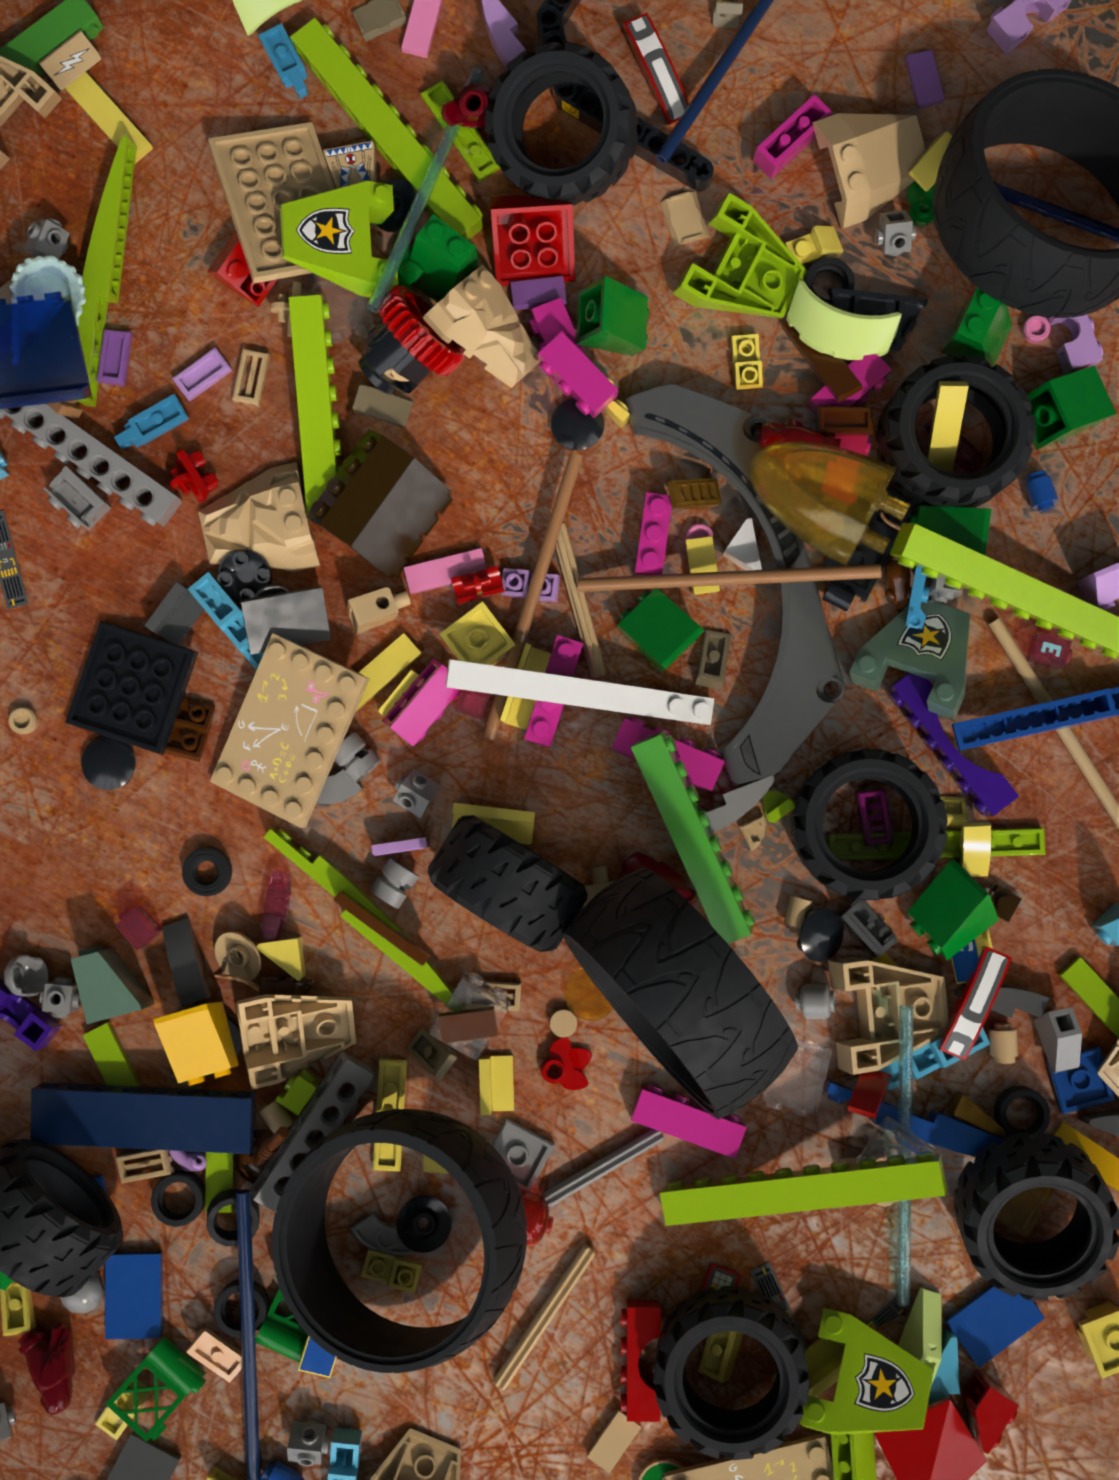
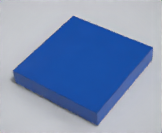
M1099 1046L1081 1050L1080 1067L1053 1074L1048 1059L1045 1060L1061 1114L1115 1100L1113 1090L1096 1072L1104 1061Z

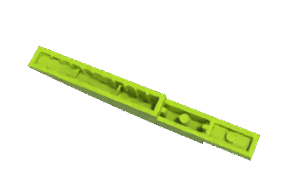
M122 136L104 188L82 276L86 302L81 305L83 313L79 316L77 328L92 395L76 397L75 400L90 407H96L99 384L97 382V374L108 302L119 303L137 146L128 136Z
M281 828L278 831L270 829L266 833L264 838L331 895L335 897L339 891L346 892L409 939L362 889L325 856L319 855L315 861H312L313 854L303 846H300L298 849L291 843L293 838ZM347 910L340 915V917L453 1012L467 1010L429 960L421 966Z

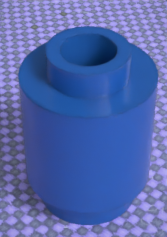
M1040 470L1027 475L1024 486L1032 509L1044 512L1054 508V503L1059 499L1051 475H1047L1046 470Z
M277 1459L273 1464L267 1463L260 1477L262 1480H304L299 1475V1471Z

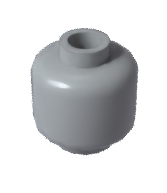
M826 983L804 984L801 988V993H796L795 995L796 1010H801L803 1017L806 1019H828L831 1016V1012H836L835 990H831Z

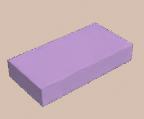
M214 347L172 379L190 402L229 374L232 369Z
M428 837L371 846L373 855L379 856L425 849L429 847Z

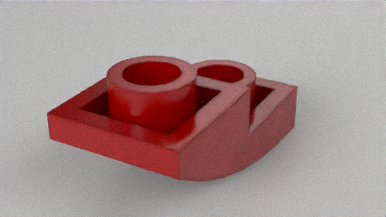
M882 1071L861 1073L850 1098L848 1111L876 1119L892 1074Z

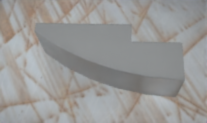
M774 775L752 781L719 794L723 805L706 811L711 823L708 826L710 833L712 834L727 827L753 808L775 781Z

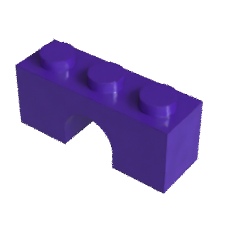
M0 978V1018L11 1024L16 1029L14 1035L33 1050L38 1051L45 1048L62 1024L42 1011L41 1008L25 996L21 997L12 994L5 986L4 980Z

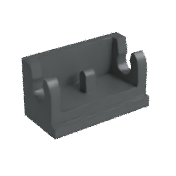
M855 899L838 914L842 922L874 957L879 958L897 941V936L864 900Z

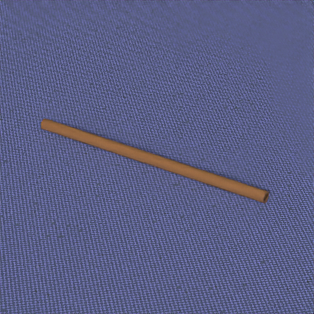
M570 452L512 638L516 646L508 651L504 664L506 668H518L583 456ZM495 694L482 737L495 741L501 722L500 718L508 696Z
M881 564L578 578V591L881 578Z

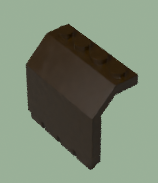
M368 429L361 436L358 445L350 456L343 461L342 467L335 477L328 482L325 491L312 504L306 518L341 540L385 576L390 578L391 575H394L398 578L404 567L408 564L404 556L413 557L423 542L419 535L422 533L427 537L439 520L434 514L438 512L442 515L453 499L449 496L451 490L417 459L383 435Z

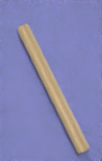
M562 523L555 547L591 677L600 678L606 675V669L585 593L578 591V578H580L566 524Z
M582 1245L495 1375L493 1383L499 1389L505 1390L594 1258L595 1251L590 1246Z

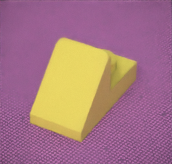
M813 226L810 234L785 243V246L803 267L813 264L819 259L832 257L843 252L834 226Z

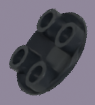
M574 398L567 399L558 405L551 419V429L555 439L569 451L590 448L598 442L604 430L602 412L595 418L589 413L584 415L575 404L577 401Z
M245 549L236 550L222 560L217 581L230 597L240 601L253 598L262 587L271 585L272 572L267 561L258 553Z
M103 736L95 739L86 747L82 755L81 766L83 774L89 783L99 789L113 790L129 783L135 770L136 759L130 744Z
M829 908L810 909L806 912L800 937L797 940V948L810 960L816 962L829 960L839 950L843 941L844 926L838 913Z

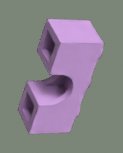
M1012 0L1008 7L1004 8L1001 6L991 15V22L986 31L1006 55L1026 40L1031 32L1033 25L1028 20L1027 13L1039 15L1047 24L1066 10L1072 0Z
M1088 314L1072 318L1045 317L1049 321L1050 326L1062 324L1068 327L1072 333V341L1063 344L1056 351L1064 375L1094 365L1096 366L1103 360V348L1101 343L1096 340L1093 332L1094 322Z

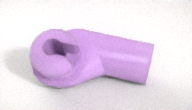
M170 1150L168 1153L184 1171H201L207 1166L206 1155L203 1153H187L186 1151Z

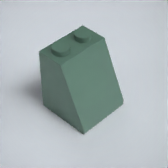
M103 945L80 950L78 951L79 957L71 959L86 1024L142 1010L155 1004L152 996L113 948L104 950Z

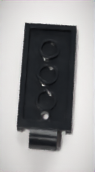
M868 478L844 523V531L840 539L835 541L822 567L881 564L882 571L899 531L884 522L880 513H883L889 521L901 526L902 523L907 522L916 503ZM878 578L829 580L830 584L822 600L846 612L855 595L861 597L860 601L866 602Z

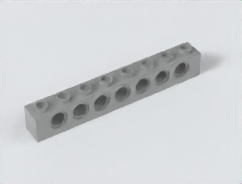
M3 373L0 376V388L8 379V376ZM43 401L23 403L17 412H13L14 405L0 406L1 419L6 415L13 420L10 425L22 434H25L26 431L33 434L32 441L45 450L48 446L54 449L56 452L53 456L67 465L71 461L78 466L75 471L88 481L91 476L99 481L97 487L108 495H111L113 492L119 495L121 498L118 502L132 511L135 507L143 512L140 517L150 525L154 526L157 522L162 527H165L181 505L182 501L176 495L63 415L57 414ZM43 417L44 420L42 425L39 427H34L35 421L38 418ZM65 432L64 440L56 443L57 435ZM81 448H87L86 455L82 458H77L78 451ZM108 463V470L105 473L99 474L100 465ZM125 478H130V485L125 489H120L121 481ZM147 493H152V500L148 504L143 505L142 497Z

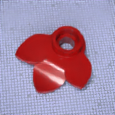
M568 1037L559 1038L551 1045L549 1057L544 1059L541 1064V1075L545 1081L552 1084L560 1083L567 1090L583 1089L589 1085V1082L581 1071L589 1064L592 1053L584 1048H571ZM553 1064L559 1067V1071L556 1074L549 1072V1067Z

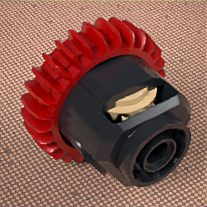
M395 285L378 302L379 314L383 319L368 333L365 339L364 355L358 360L365 376L386 394H392L396 389L402 393H411L432 371L441 376L449 375L465 359L464 350L461 345L453 340L449 344L445 342L423 319L424 315L432 309L428 302H425L421 296H417L414 291H410L408 287Z

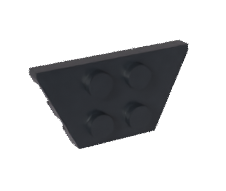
M841 288L828 289L832 306L849 313L869 316L886 315L896 312L902 313L896 336L889 351L894 352L901 350L906 341L907 334L912 331L917 322L916 318L921 309L925 308L928 303V299Z

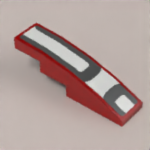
M646 12L623 23V27L642 76H646L655 101L658 100L667 125H670L681 118L689 106V101L666 48Z
M987 946L983 947L973 973H970L963 994L956 1001L938 1050L966 1061L993 1006L1012 957Z

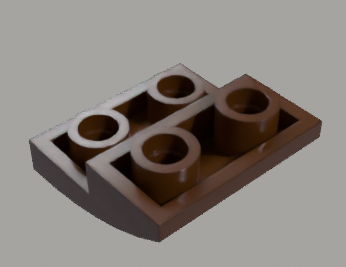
M183 698L165 753L200 762L213 721L215 706Z

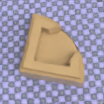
M764 815L739 826L750 851L757 848L765 836L766 819Z

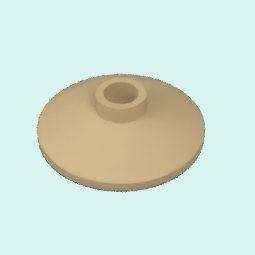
M229 931L217 939L215 943V957L226 975L244 977L251 981L258 976L261 970L260 954L248 937L239 932Z

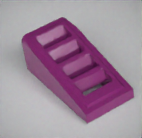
M885 789L855 793L865 847L893 843ZM877 798L878 804H865V800ZM879 809L880 811L878 815L867 816L868 810ZM868 821H882V825L869 827ZM884 830L885 836H870V832Z

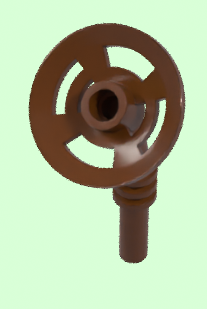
M280 1127L275 1134L268 1129L254 1130L255 1147L258 1150L252 1156L235 1153L236 1168L245 1180L254 1184L263 1171L264 1166L278 1152L280 1144L289 1135L288 1129ZM248 1163L252 1170L258 1172L257 1177L250 1175L242 1164Z

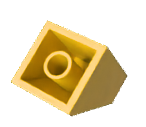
M223 1002L206 1003L153 1019L178 1083L188 1081L189 1086L205 1082L204 1076L214 1073L215 1078L231 1074L230 1068L239 1066Z

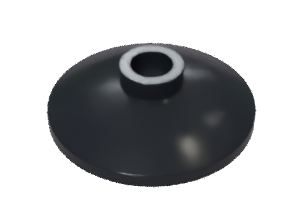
M393 179L385 183L393 186L394 211L382 224H377V226L386 232L394 233L404 229L415 215L417 193L413 185L404 179Z
M428 1195L417 1196L407 1201L400 1209L396 1221L397 1234L401 1242L410 1250L419 1253L431 1252L438 1249L447 1240L451 1231V1216L448 1208L439 1199ZM421 1218H426L428 1221L427 1226L424 1228L418 1226V1221Z

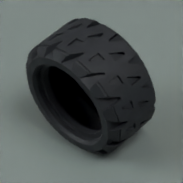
M549 42L534 46L535 51L523 52L506 66L508 71L499 75L489 94L491 103L485 110V132L488 133V147L495 163L499 165L503 174L528 195L536 198L572 202V206L577 205L581 201L589 202L606 193L611 184L614 186L628 168L629 159L634 156L638 140V118L635 104L621 77L613 66L599 53H594L583 45L566 42L565 45ZM573 83L585 86L598 95L602 104L603 128L597 145L584 160L568 168L548 169L534 164L525 149L523 141V124L530 105L543 91L555 85Z
M954 355L934 359L928 365H922L911 373L885 405L876 432V440L879 444L876 452L880 467L889 475L887 480L899 494L912 498L911 501L915 502L917 506L976 508L988 502L1005 489L1027 465L1033 451L1031 445L1036 435L1035 416H1030L1031 402L1023 387L1020 386L1017 389L1014 377L998 364L991 367L986 359L970 355H964L961 359ZM939 381L967 382L969 387L966 402L976 407L986 418L990 426L993 447L989 462L983 470L970 474H955L944 471L932 464L919 448L915 436L916 414L921 405L936 399Z
M861 749L859 751L846 752L829 760L817 769L804 783L796 798L795 808L792 813V835L795 843L794 846L801 862L822 885L838 894L855 899L880 900L894 898L912 890V887L924 881L936 867L935 863L941 857L947 839L945 831L948 818L938 787L917 764L897 753L892 754L881 749ZM861 779L876 780L892 787L906 802L912 818L911 838L904 853L891 865L880 870L868 872L852 869L839 861L826 844L822 827L825 807L834 792L845 783Z
M474 815L458 818L427 870L431 883L445 895L492 926L539 952L557 949L563 939V933L588 899L583 883Z
M1028 1133L1009 1135L1004 1138L1001 1144L997 1145L993 1141L978 1151L974 1163L969 1161L958 1178V1188L954 1191L953 1208L961 1237L974 1268L984 1280H989L996 1289L1013 1297L1019 1294L1024 1299L1031 1301H1049L1048 1296L1065 1298L1080 1292V1286L1085 1283L1093 1284L1106 1272V1260H1113L1119 1247V1236L1117 1234V1230H1119V1209L1097 1166L1075 1144L1069 1143L1065 1145L1062 1138L1045 1133H1038L1035 1138H1030ZM1038 1187H1050L1066 1191L1077 1198L1076 1210L1069 1224L1060 1233L1048 1240L1038 1243H1017L1001 1237L993 1230L995 1219L1004 1204L1023 1191Z
M27 1139L10 1140L0 1148V1271L19 1285L42 1295L62 1298L75 1295L121 1245L124 1235L117 1208L98 1182L62 1152L38 1141Z
M723 1286L714 1291V1287L695 1293L686 1303L683 1301L670 1314L665 1327L661 1330V1336L657 1343L654 1369L656 1400L663 1417L667 1418L670 1428L684 1443L688 1444L690 1441L698 1452L719 1459V1454H722L729 1460H743L754 1458V1452L762 1454L770 1452L784 1442V1435L793 1433L804 1414L803 1407L808 1401L809 1375L804 1344L799 1336L798 1329L789 1315L778 1308L775 1301L760 1292H747L745 1287ZM734 1331L747 1334L760 1341L774 1357L778 1366L776 1379L770 1391L756 1404L738 1410L718 1408L700 1398L690 1386L684 1370L686 1359L701 1340L715 1333Z

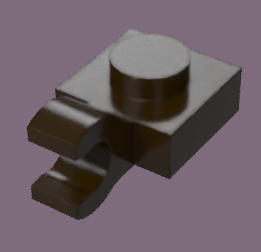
M979 883L989 893L998 918L1009 922L1022 899L999 885H995L993 890Z

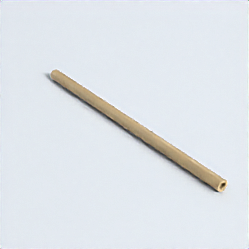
M1001 618L988 624L1037 703L1042 704L1053 701ZM1070 727L1055 730L1119 830V804Z

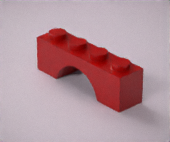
M626 1300V1309H621V1326H626V1337H621V1355H626V1365H621V1383H626V1394H621L620 1396L621 1411L626 1412L627 1422H660V1408L656 1400L655 1383L642 1373L638 1365L640 1354L646 1344L661 1336L659 1300Z

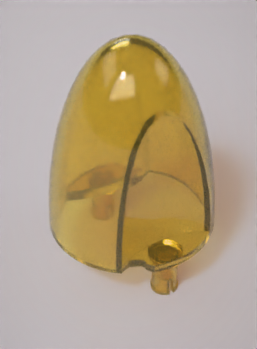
M784 441L761 448L753 455L749 464V478L752 487L769 512L796 537L843 566L847 565L856 546L860 545V543L880 554L884 553L890 538H886L868 529V523L875 510L878 511L880 509L902 521L910 506L909 503L887 494L888 490L886 488L896 470L895 467L845 448L816 442Z

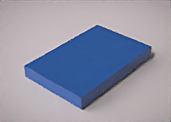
M163 1252L113 1253L105 1262V1340L161 1338L163 1336Z
M990 1284L945 1318L944 1321L980 1368L1044 1320L1045 1317L1033 1301L1026 1300L1019 1294L1016 1297L1010 1296Z

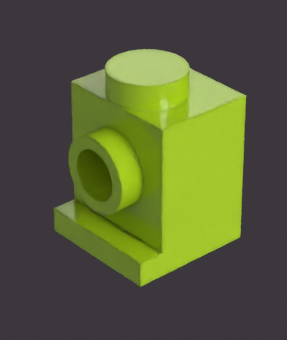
M303 1069L298 1077L293 1075L284 1087L287 1093L282 1092L279 1094L276 1101L296 1115H299L320 1085L316 1081L317 1076L307 1069Z

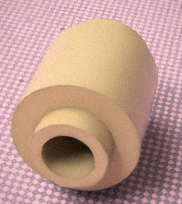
M994 1023V1028L989 1029L990 1056L993 1057V1063H1016L1015 1057L1018 1056L1017 1029L1011 1028V1023Z

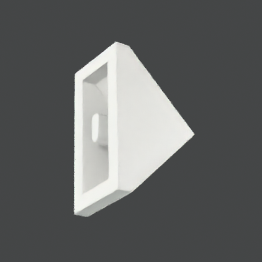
M752 518L745 520L724 551L723 556L744 570H762Z

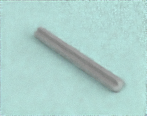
M651 1129L543 1192L542 1199L547 1207L555 1205L664 1140L661 1131Z

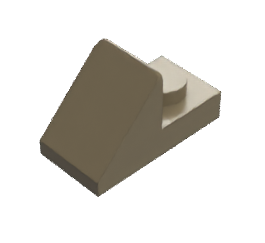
M714 0L713 27L738 28L739 18L743 11V0Z
M423 1027L406 1049L433 1077L439 1080L443 1079L457 1059L454 1055L456 1051L446 1043H442V1040Z

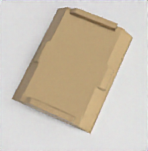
M685 192L661 202L674 247L710 237L696 192Z

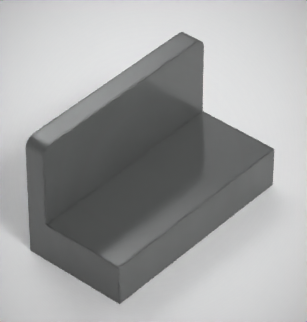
M176 582L144 626L169 643L179 645L203 613L204 608L189 590Z

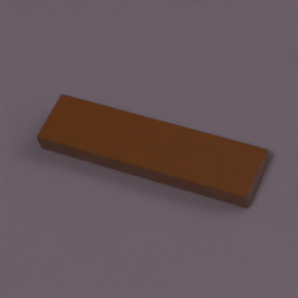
M787 321L782 323L784 332L838 403L862 390V384L843 359L816 351L799 339L800 333L793 326L790 327Z
M339 891L335 896L334 902L421 966L426 964L431 957L430 954L346 892Z

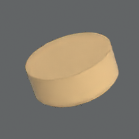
M18 707L10 713L8 723L14 732L29 734L36 729L38 716L30 708Z
M560 1009L554 1012L550 1019L552 1032L559 1037L571 1036L577 1028V1019L574 1013L567 1009Z

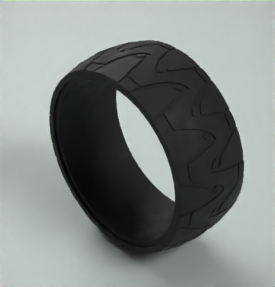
M1038 69L1037 71L1031 70L1012 76L997 85L972 108L948 144L938 169L933 193L932 208L935 226L939 232L938 235L949 257L956 263L957 268L976 287L995 300L1001 301L1002 304L1028 314L1050 318H1072L1094 313L1119 299V248L1092 249L1060 241L1034 227L1020 216L999 192L988 170L984 149L1002 144H1028L1055 151L1075 161L1097 178L1119 208V87L1101 78L1065 69Z
M640 868L619 878L603 889L579 911L563 933L566 944L579 964L618 1015L676 1082L714 1118L719 1120L737 1111L764 1092L785 1070L789 1061L797 1052L798 1044L791 1028L753 973L711 924L678 891L651 870Z
M392 1109L362 1116L339 1127L317 1143L306 1154L305 1159L300 1161L286 1183L276 1208L277 1213H275L272 1228V1258L274 1270L277 1273V1282L289 1310L293 1312V1317L301 1328L305 1329L308 1336L326 1352L337 1356V1359L355 1367L379 1373H403L436 1366L462 1353L482 1338L496 1323L513 1296L512 1293L517 1288L526 1254L527 1218L521 1193L519 1194V1186L505 1160L489 1142L485 1141L486 1139L482 1135L471 1129V1127L449 1116L418 1109ZM389 1143L411 1148L442 1166L465 1192L476 1213L484 1247V1267L481 1286L467 1317L454 1323L437 1327H413L399 1324L369 1309L349 1290L342 1280L327 1245L325 1205L328 1191L337 1169L345 1157L357 1145Z

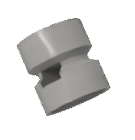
M356 732L343 740L335 758V762L339 766L346 767L345 773L355 784L367 776L381 762V759L372 749H365L366 743Z
M390 858L382 869L383 877H377L369 891L381 900L399 909L407 897L406 889H412L419 875Z

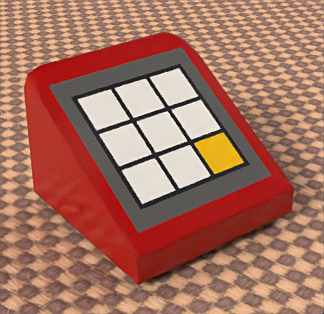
M710 1262L701 1289L706 1290L714 1287V1291L723 1286L738 1287L741 1275L733 1269Z

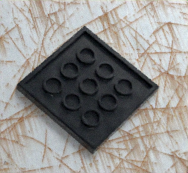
M100 621L65 723L164 755L199 652Z

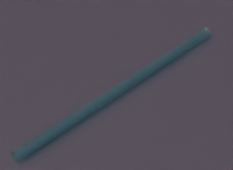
M472 67L463 88L475 81L480 83L484 74L482 69ZM447 124L367 304V309L373 313H379L383 300L388 294L461 127L459 125L450 127Z
M910 1005L899 1006L898 1155H904V1158H912L914 1007ZM911 1200L897 1201L896 1304L908 1306L910 1305Z

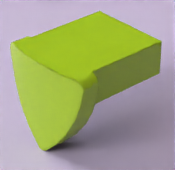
M768 789L763 796V806L768 821L770 823L777 822L795 808V801L784 793Z

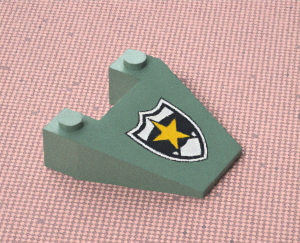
M928 599V602H922L921 606L927 615L922 629L906 627L909 611L908 605L860 648L849 672L853 684L878 692L889 666L931 680L935 683L927 699L928 711L955 720L965 697L970 613L935 601L930 602Z

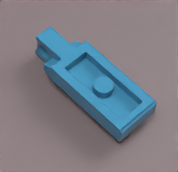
M282 23L258 34L268 57L286 88L293 86L299 99L308 96L309 93L303 80L308 78L305 67Z
M174 394L128 420L129 423L124 425L126 430L114 438L122 450L132 445H135L137 448L189 420V417Z
M917 566L906 627L922 629L927 615L921 606L922 602H928L930 587L925 586L927 576L921 574L922 569Z

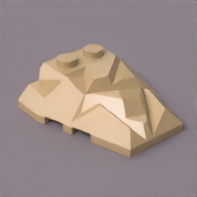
M483 265L450 290L423 317L441 339L448 344L453 340L465 348L463 352L468 358H471L473 355L484 362L485 370L511 388L540 363L538 361V352L501 285Z
M297 462L272 467L198 511L210 564L220 565L222 560L231 552L245 549L261 555L272 569L297 572L321 566L316 542L312 537L309 521L306 518L307 512L302 494L303 484Z

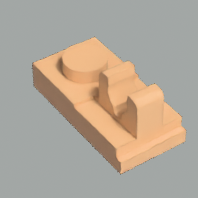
M201 1328L194 1336L193 1343L186 1350V1353L229 1383L242 1369V1352L208 1328Z

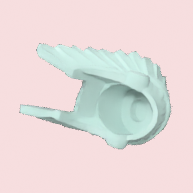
M52 255L27 258L24 260V263L18 264L16 272L13 273L12 283L9 285L10 290L13 292L10 298L13 304L11 349L14 352L12 364L18 365L22 359L24 349L27 346L29 332L42 334L70 295L77 327L79 325V316L83 313L81 305L86 302L83 278L76 273L74 266L67 265L65 261L59 260Z

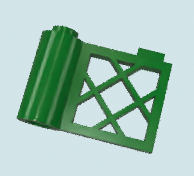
M279 1288L257 1334L256 1343L299 1363L308 1334L297 1322L291 1320L294 1318L293 1314L284 1317L275 1312L279 1302L284 1300Z
M165 1335L105 1405L143 1440L147 1442L152 1438L155 1441L167 1428L164 1421L190 1392L196 1394L205 1384L206 1380L203 1376L206 1372ZM144 1367H147L154 1374V1386L138 1388V1374ZM158 1378H159L165 1385H159V1386H158ZM134 1380V1388L126 1389ZM171 1389L178 1397L171 1405L158 1406V1390ZM154 1390L155 1407L138 1409V1392ZM134 1392V1409L122 1410L114 1403L122 1393ZM166 1410L159 1418L158 1411ZM155 1411V1424L146 1432L138 1425V1413ZM134 1413V1420L128 1414Z

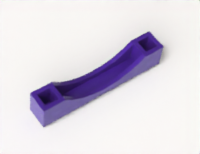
M907 673L887 688L891 693L889 698L898 708L902 707L907 713L905 718L914 729L918 728L924 735L922 740L931 751L935 750L941 757L939 762L947 772L951 771L957 778L955 782L959 789L965 794L969 793L974 800L972 805L981 815L985 814L986 817L996 815L1017 799L1019 795L1002 774L990 772L973 764L957 751L945 735L938 715L928 711L927 699L933 688L932 683L928 679Z

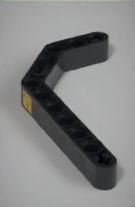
M544 0L537 12V33L540 45L549 42L565 45L567 40L564 26L581 0H567L566 3H559L557 0ZM550 20L554 23L551 25H546L543 22ZM573 83L559 84L551 87L554 103L560 110L598 133H602L603 109L601 101L594 91ZM567 90L570 91L571 94L568 96H563L560 94V92ZM585 104H591L594 106V108L587 110L584 109L582 106ZM637 117V133L639 135L634 154L695 191L706 190L710 186L714 172L712 162L680 143L666 164L660 163L655 157L658 151L652 150L649 146L657 144L661 147L669 135ZM680 158L684 163L675 164L672 159Z

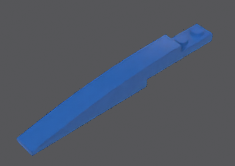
M1119 687L953 723L952 728L958 751L1119 716Z
M828 1079L825 1080L822 1088L829 1094L828 1099L839 1104H843L844 1100L849 1102L853 1093V1089ZM881 1101L876 1119L869 1118L874 1124L973 1157L976 1156L978 1151L993 1141L999 1145L1004 1140V1137L1001 1138L982 1128L931 1109L927 1119Z

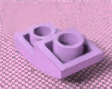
M504 568L502 583L505 593L500 595L525 599L533 572L530 570ZM546 574L538 601L557 603L561 576L558 574Z

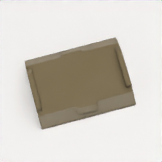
M370 0L350 9L365 42L408 23L399 0Z

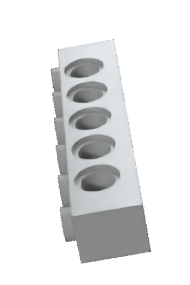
M344 1051L341 1052L289 1130V1135L280 1144L278 1152L269 1160L250 1188L254 1201L277 1213L276 1208L286 1183L279 1184L277 1181L281 1177H291L301 1161L292 1160L296 1154L304 1153L305 1156L302 1159H305L306 1154L317 1143L334 1130L343 1126L342 1123L346 1117L353 1114L357 1108L358 1099L363 1092L369 1090L373 1083L374 1073L370 1066ZM351 1083V1087L347 1091H339L343 1084ZM330 1106L336 1107L333 1113L324 1114L326 1108ZM321 1130L318 1136L308 1137L311 1131Z

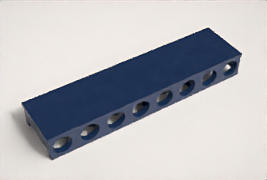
M42 1082L31 1089L30 1140L46 1145L250 1154L251 1150L255 1147L254 1103L256 1092Z

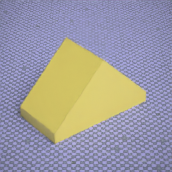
M302 937L267 941L257 945V950L296 980L304 979L306 968Z

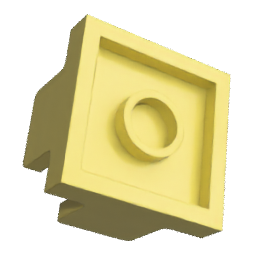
M483 601L439 634L458 661L493 666L503 659L509 650L516 646Z
M1108 1301L1085 1310L1087 1319L1079 1321L1080 1328L1077 1329L1084 1351L1093 1361L1097 1373L1102 1379L1119 1372V1306L1116 1307Z

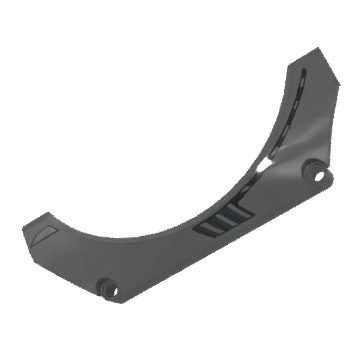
M675 384L662 385L632 395L624 400L628 408L627 412L630 413L629 419L634 435L667 442L692 453L720 472L742 494L758 517L768 537L778 569L812 567L783 463L777 459L776 454L762 449L758 443L759 438L754 437L755 429L767 423L765 419L755 418L753 414ZM816 581L781 583L783 604L782 634L777 660L769 684L745 726L722 750L731 787L780 774L817 725L833 708L835 701L842 699L845 695L846 686ZM830 682H836L839 685V693L834 697H830L826 693V685Z

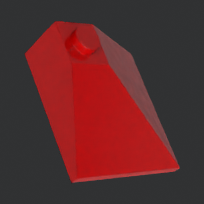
M521 195L490 197L495 274L501 286H511L510 282L563 276L564 282H575L572 202Z
M950 1396L928 1405L924 1429L874 1433L897 1480H968L987 1462Z

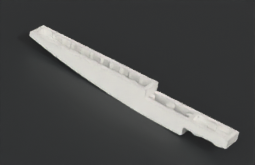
M449 659L445 687L706 725H711L714 698Z

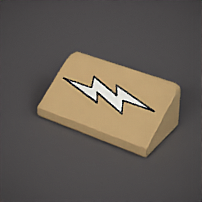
M79 30L42 59L39 64L59 90H63L102 58L82 31Z

